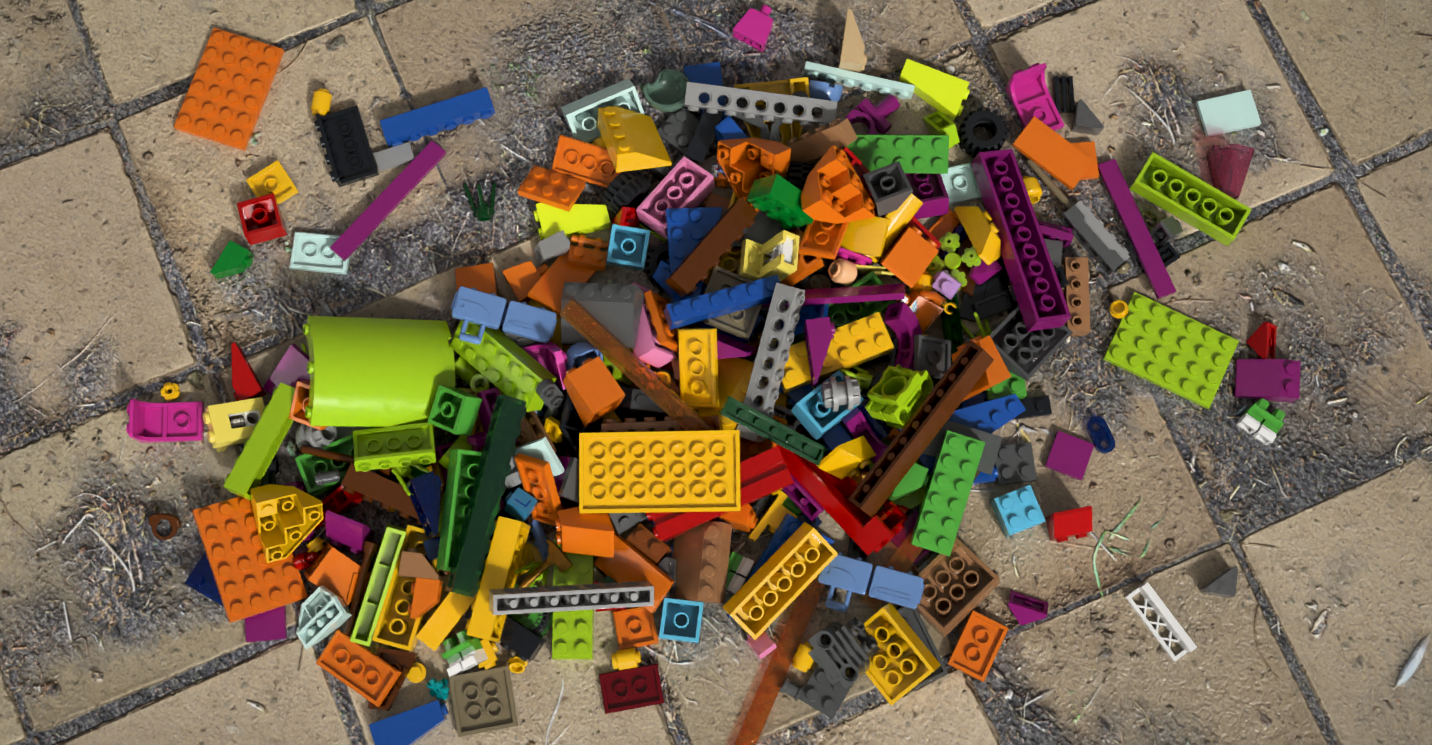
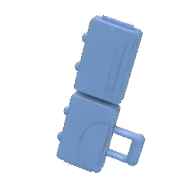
M463 286L459 287L458 292L456 291L451 307L452 317L463 320L459 339L478 345L482 342L485 327L497 330L500 324L503 325V332L549 343L557 323L556 313L546 310L545 307L537 308L527 305L526 302L510 301L507 308L505 307L507 301L505 298L496 296L495 293L488 294L477 291L476 288L470 289ZM468 322L481 325L478 337L465 333Z
M838 552V555L818 574V582L830 586L825 606L841 612L848 610L852 592L865 595L867 589L871 598L916 609L917 605L920 604L923 594L924 579L913 575L912 571L904 573L894 570L893 566L888 568L876 566L875 571H872L873 565L871 563L864 562L861 557L856 559L846 557L842 552ZM835 588L847 591L844 604L832 601Z

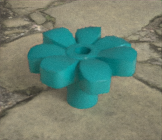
M431 678L426 684L427 688L431 689L429 691L431 696L436 695V698L440 700H446L449 697V688L447 686L449 682L447 679L443 678L441 681H437L435 678Z

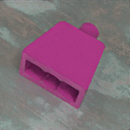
M762 5L759 11L750 8L734 27L733 37L764 52L773 27V19L769 17L772 9L767 5Z

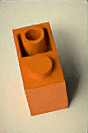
M416 577V581L412 582L411 585L413 601L409 602L408 614H411L410 618L419 619L440 602L443 584L441 580Z

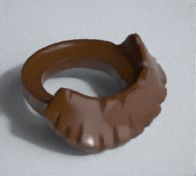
M155 513L150 515L148 519L153 534L160 540L173 538L177 534L178 528L182 526L180 519L169 513ZM161 519H167L171 524L172 531L168 536H161L157 532V525Z

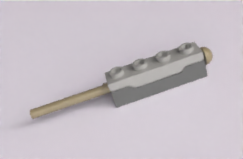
M1029 160L1027 164L1066 207L1067 211L1063 213L1059 220L1067 228L1072 229L1074 237L1108 275L1118 269L1116 272L1119 274L1127 273L1130 268L1127 260L1130 256L1127 249L1122 245L1120 246L1116 241L1114 234L1104 228L1103 222L1091 213V209L1087 204L1078 201L1076 204L1070 202L1043 169Z

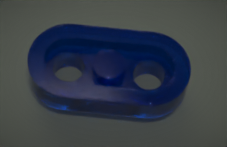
M1094 416L1089 419L1086 429L1095 449L1102 454L1111 452L1115 447V440L1106 421L1100 416ZM1093 424H1097L1099 429L1095 430ZM1102 441L1106 442V448L1101 446Z

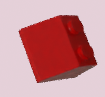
M274 193L237 203L244 236L250 245L287 235L284 219Z
M1092 506L1052 513L1045 518L1050 541L1056 540L1057 543L1069 541L1068 537L1075 536L1076 539L1088 537L1087 533L1093 531Z

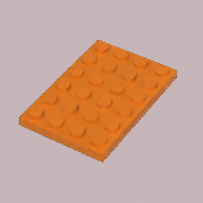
M213 28L174 124L175 130L245 151L285 51L276 46Z
M240 496L192 511L229 623L308 598L300 572L293 566V552L286 559L270 563L266 562L250 500Z

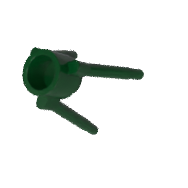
M463 183L474 218L477 217V221L492 219V215L495 214L496 183H492L490 207L488 203L483 202L481 186L477 183L479 198L477 208L467 184Z

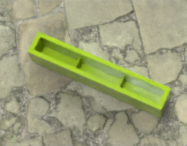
M280 382L279 386L274 389L269 404L264 407L263 415L255 424L250 439L246 440L241 455L235 460L234 468L225 478L223 487L231 493L251 501L250 489L259 486L294 421L289 419L295 388Z
M386 524L350 636L351 642L370 647L404 542L405 528Z

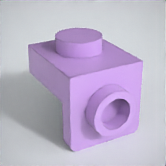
M946 269L942 272L939 271L933 278L935 282L932 287L951 300L963 283L951 276Z

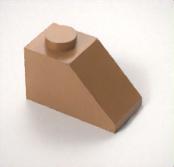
M408 548V552L402 551L399 576L442 579L427 557L420 553L419 549Z

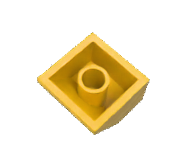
M863 435L838 445L821 460L817 467L840 479L848 476L851 479L860 473V468L863 469L871 464L870 460L876 454Z

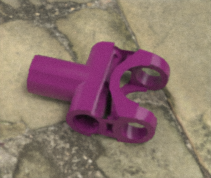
M891 94L875 106L866 98L846 118H848L850 124L864 123L869 130L867 134H885L892 127V124L886 118L897 110L900 104L896 97Z

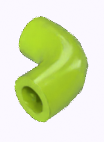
M459 355L454 360L455 375L467 383L474 392L479 393L489 388V380Z

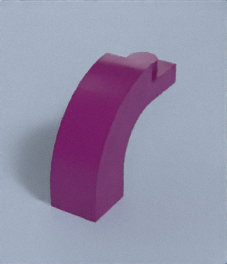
M904 302L889 304L884 322L894 330L898 340V354L894 367L899 364L902 368L913 370L914 338L916 335H922L919 321L911 308Z
M855 408L842 419L846 426L845 430L852 440L864 435L876 454L870 460L875 465L888 446L873 432L861 410Z

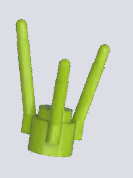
M974 312V317L980 329L979 332L975 333L976 336L981 335L984 338L990 335L992 332L988 318L984 320L986 327L984 329L978 314ZM961 321V327L971 339L976 338Z
M858 366L852 367L858 371L857 374L839 369L841 373L858 380L861 392L863 389H869L873 375L868 374V371Z
M419 464L412 465L425 473H429L428 469ZM411 465L409 467H391V472L396 475L408 496L411 495V492L401 476H407L428 498H431L429 492L410 474L412 472Z
M531 561L529 564L515 570V573L518 574L530 568V575L543 562ZM547 569L528 587H532L536 581L541 579L542 585H545L550 570Z

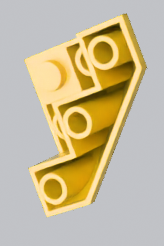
M268 484L250 489L255 524L267 563L286 559L324 519L322 501L294 486Z

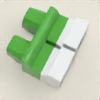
M1261 398L1248 407L1236 425L1249 434L1253 433V437L1267 446L1273 443L1277 432L1284 425L1282 421L1285 413L1277 408L1274 409L1272 414L1268 413L1266 409L1270 403Z
M734 551L729 553L727 591L735 594L742 587L754 564L753 560L745 558Z
M467 630L456 634L460 642L459 645L455 637L443 641L446 652L442 653L441 656L448 661L450 668L446 670L449 677L461 674L488 659L480 639H473L472 636L466 635Z

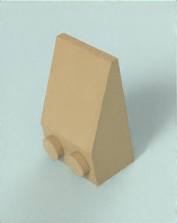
M848 9L838 68L860 73L865 70L867 54L864 53L865 45L852 9Z

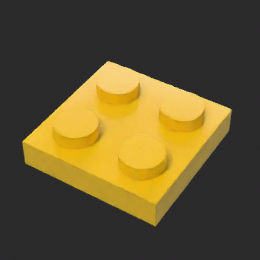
M278 160L246 179L256 197L274 193L278 205L299 192Z

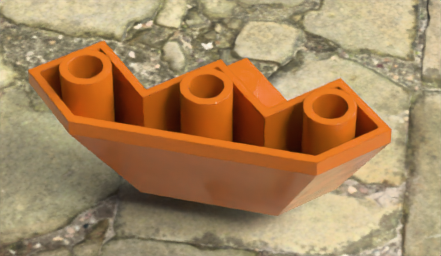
M760 138L718 141L717 160L738 199L743 197L747 201L754 180L774 174L784 178L790 165L791 148L777 141Z
M835 145L831 146L806 179L801 194L802 211L814 220L834 224L875 217V204L847 158L846 153Z
M796 227L789 232L800 236V244L804 233ZM798 253L797 271L780 281V283L792 287L824 266L822 258Z

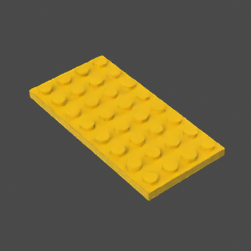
M740 430L579 433L580 514L741 511Z

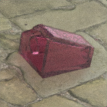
M1229 144V147L1220 148V145H1212L1206 152V158L1213 187L1236 200L1240 196L1255 149L1239 144Z

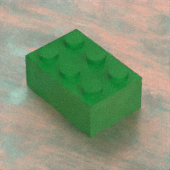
M774 174L754 180L747 201L753 204L754 208L766 213L769 218L779 222L783 228L792 229L812 224L814 220L802 211V191L783 177Z

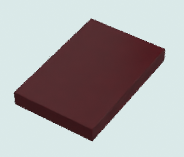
M658 664L599 674L605 714L664 703Z

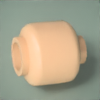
M843 258L836 259L830 264L828 269L831 280L841 285H850L858 275L855 263Z

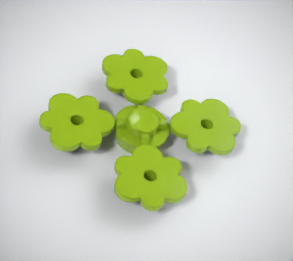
M947 232L945 236L940 237L939 242L942 244L941 249L943 251L947 250L949 254L945 256L944 261L936 255L925 271H928L929 275L935 276L939 271L942 272V268L946 265L947 268L953 269L950 275L963 283L961 287L967 285L966 275L964 272H959L956 268L960 266L961 260L968 267L973 265L979 266L981 258L978 256L974 246L966 248L964 250L965 254L962 257L954 253L956 248L960 247V236L957 233Z

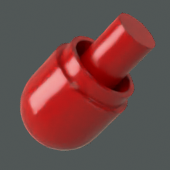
M302 552L293 558V566L298 570L308 568L313 564V560L318 558L316 552Z

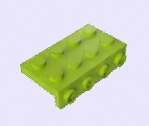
M429 422L353 431L356 472L400 466L409 467L410 465L417 464L428 465L436 462L433 424Z

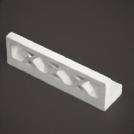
M1148 582L1140 585L1125 597L1173 662L1197 648ZM1139 592L1144 597L1143 606L1136 605L1132 599ZM1147 609L1153 610L1156 613V622L1148 621L1146 618ZM1159 625L1165 626L1169 630L1168 638H1163L1158 634ZM1171 642H1177L1183 650L1174 655L1170 650Z

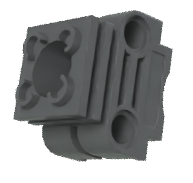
M856 617L844 626L839 622H832L808 640L814 648L808 654L823 668L827 679L832 685L839 681L844 689L853 684L869 669V658L879 650L875 638L869 636L862 621L857 620Z

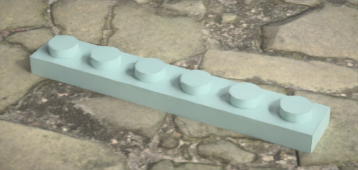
M806 61L804 75L810 79H824L828 83H842L846 87L855 86L864 91L873 90L882 95H895L900 99H911L915 85L808 61Z

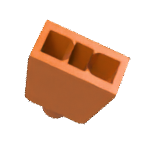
M527 261L505 269L502 272L520 303H527L531 300L528 297V292L549 268L546 263L535 268L532 261Z

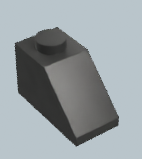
M1171 216L1160 221L1150 232V235L1161 248L1177 238L1183 232L1181 223Z

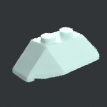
M322 585L301 604L299 627H297L296 634L305 649H309L334 633L352 614L341 597Z

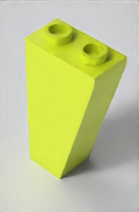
M909 59L906 60L898 81L915 85L914 94L952 121L955 120L956 115H961L964 108L961 105L962 100H967L970 89H967L968 81Z
M537 203V210L533 211L536 222L540 221L541 228H538L540 239H546L563 230L565 236L570 239L571 235H586L612 228L606 205L574 204L570 212L544 203Z

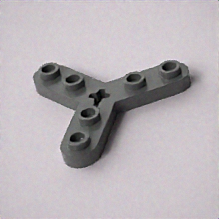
M797 91L792 94V96L809 98L803 91ZM738 99L736 101V104L739 108H745L747 106V103L744 99ZM778 104L774 107V110L777 113L784 112V107ZM755 105V107H756L757 110H759V111H763V110H764L763 108H761V107ZM799 106L793 107L795 115L802 111V108ZM736 114L734 116L759 128L761 139L780 143L779 126L784 124L781 122V119L774 118V123L771 124V132H769L768 125L764 124L765 120H762L763 117L755 116V119L744 118V114Z
M543 380L537 386L536 393L548 406V410L541 419L544 427L547 417L552 416L558 421L561 420L567 394L563 395L552 380Z

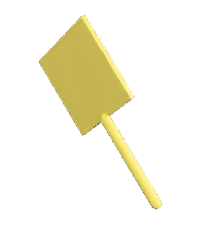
M855 264L859 275H867L871 271H874L877 276L880 274L894 275L890 271H884L885 267Z

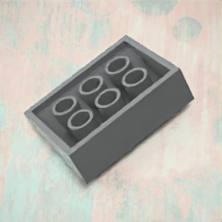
M564 282L561 297V344L574 345L579 342H587L598 347L635 348L644 292L638 285Z
M1018 305L990 336L1008 371L1028 381L1073 332L1065 325L1057 328L1027 332Z

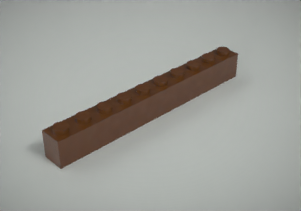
M969 341L848 498L849 501L870 517H874L994 361L983 348Z

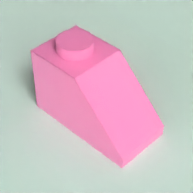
M765 631L756 640L747 634L748 639L746 643L759 661L777 648Z

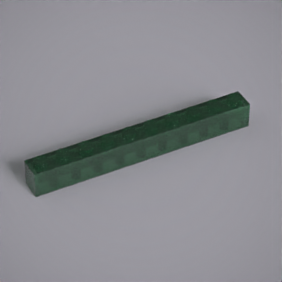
M507 395L497 396L445 591L474 598L479 590L480 583L478 581L480 574L483 573L485 568L484 559L490 549V536L495 530V517L501 508L499 502L506 489V476L511 471L510 461L516 452L515 442L521 433L520 424L526 414V401Z

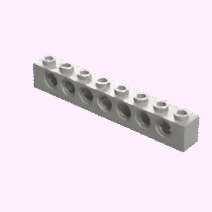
M687 82L684 107H688L687 110L696 112L699 109H706V113L717 114L718 111L725 112L727 116L744 114V118L755 119V116L763 117L762 120L774 121L775 118L781 119L782 123L787 124L797 121L803 126H811V123L819 124V126L825 124L827 127L831 121L836 119L838 101ZM701 94L708 95L709 102L701 103L699 96ZM724 96L728 99V104L721 106L717 99ZM738 99H744L747 103V106L745 108H739L736 104V101ZM762 101L765 104V109L763 111L757 110L755 107L756 102ZM774 105H783L784 112H775ZM793 107H801L803 110L802 115H795ZM812 109H819L821 117L814 118L811 113Z
M780 283L775 285L744 400L745 405L770 418L774 415L775 401L779 396V386L784 378L785 364L789 359V350L791 343L794 341V331L800 319L799 313L801 305L805 301L804 294L806 291ZM789 302V307L786 310V304ZM738 424L737 430H740V437L754 442H765V437Z
M649 581L489 589V610L493 615L654 606V585Z

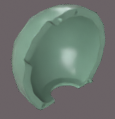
M663 69L653 84L647 83L643 87L646 101L651 107L662 112L677 111L684 106L686 86L689 79L677 70Z

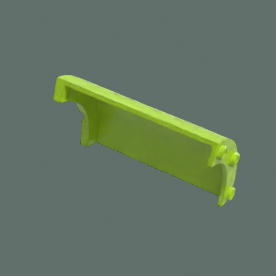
M308 316L307 323L303 325V334L307 337L310 360L307 363V373L310 374L309 404L305 407V418H308L310 426L391 427L426 423L429 419L438 386L455 387L453 347H449L448 340L451 339V334L447 321Z

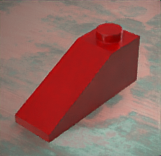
M233 342L231 344L232 387L235 390L233 392L235 399L241 401L263 397L266 395L265 390L241 347L236 342Z
M344 486L337 488L322 500L324 519L314 528V531L326 525L325 513L327 510L342 515L363 501L361 499L362 495L357 492L352 495L343 491Z

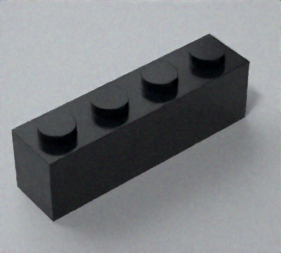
M471 607L464 616L467 619H471L473 612ZM507 614L500 638V645L509 651L511 648L517 652L516 656L525 662L527 659L533 661L546 640Z

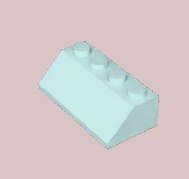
M629 78L561 107L573 137L588 143L601 137L597 127L598 108L618 106L645 115L635 86Z

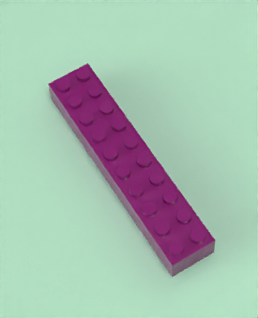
M1013 150L979 152L971 162V167L986 211L993 219L990 222H993L999 230L997 234L1001 240V255L1027 332L1062 327L1071 318V314Z

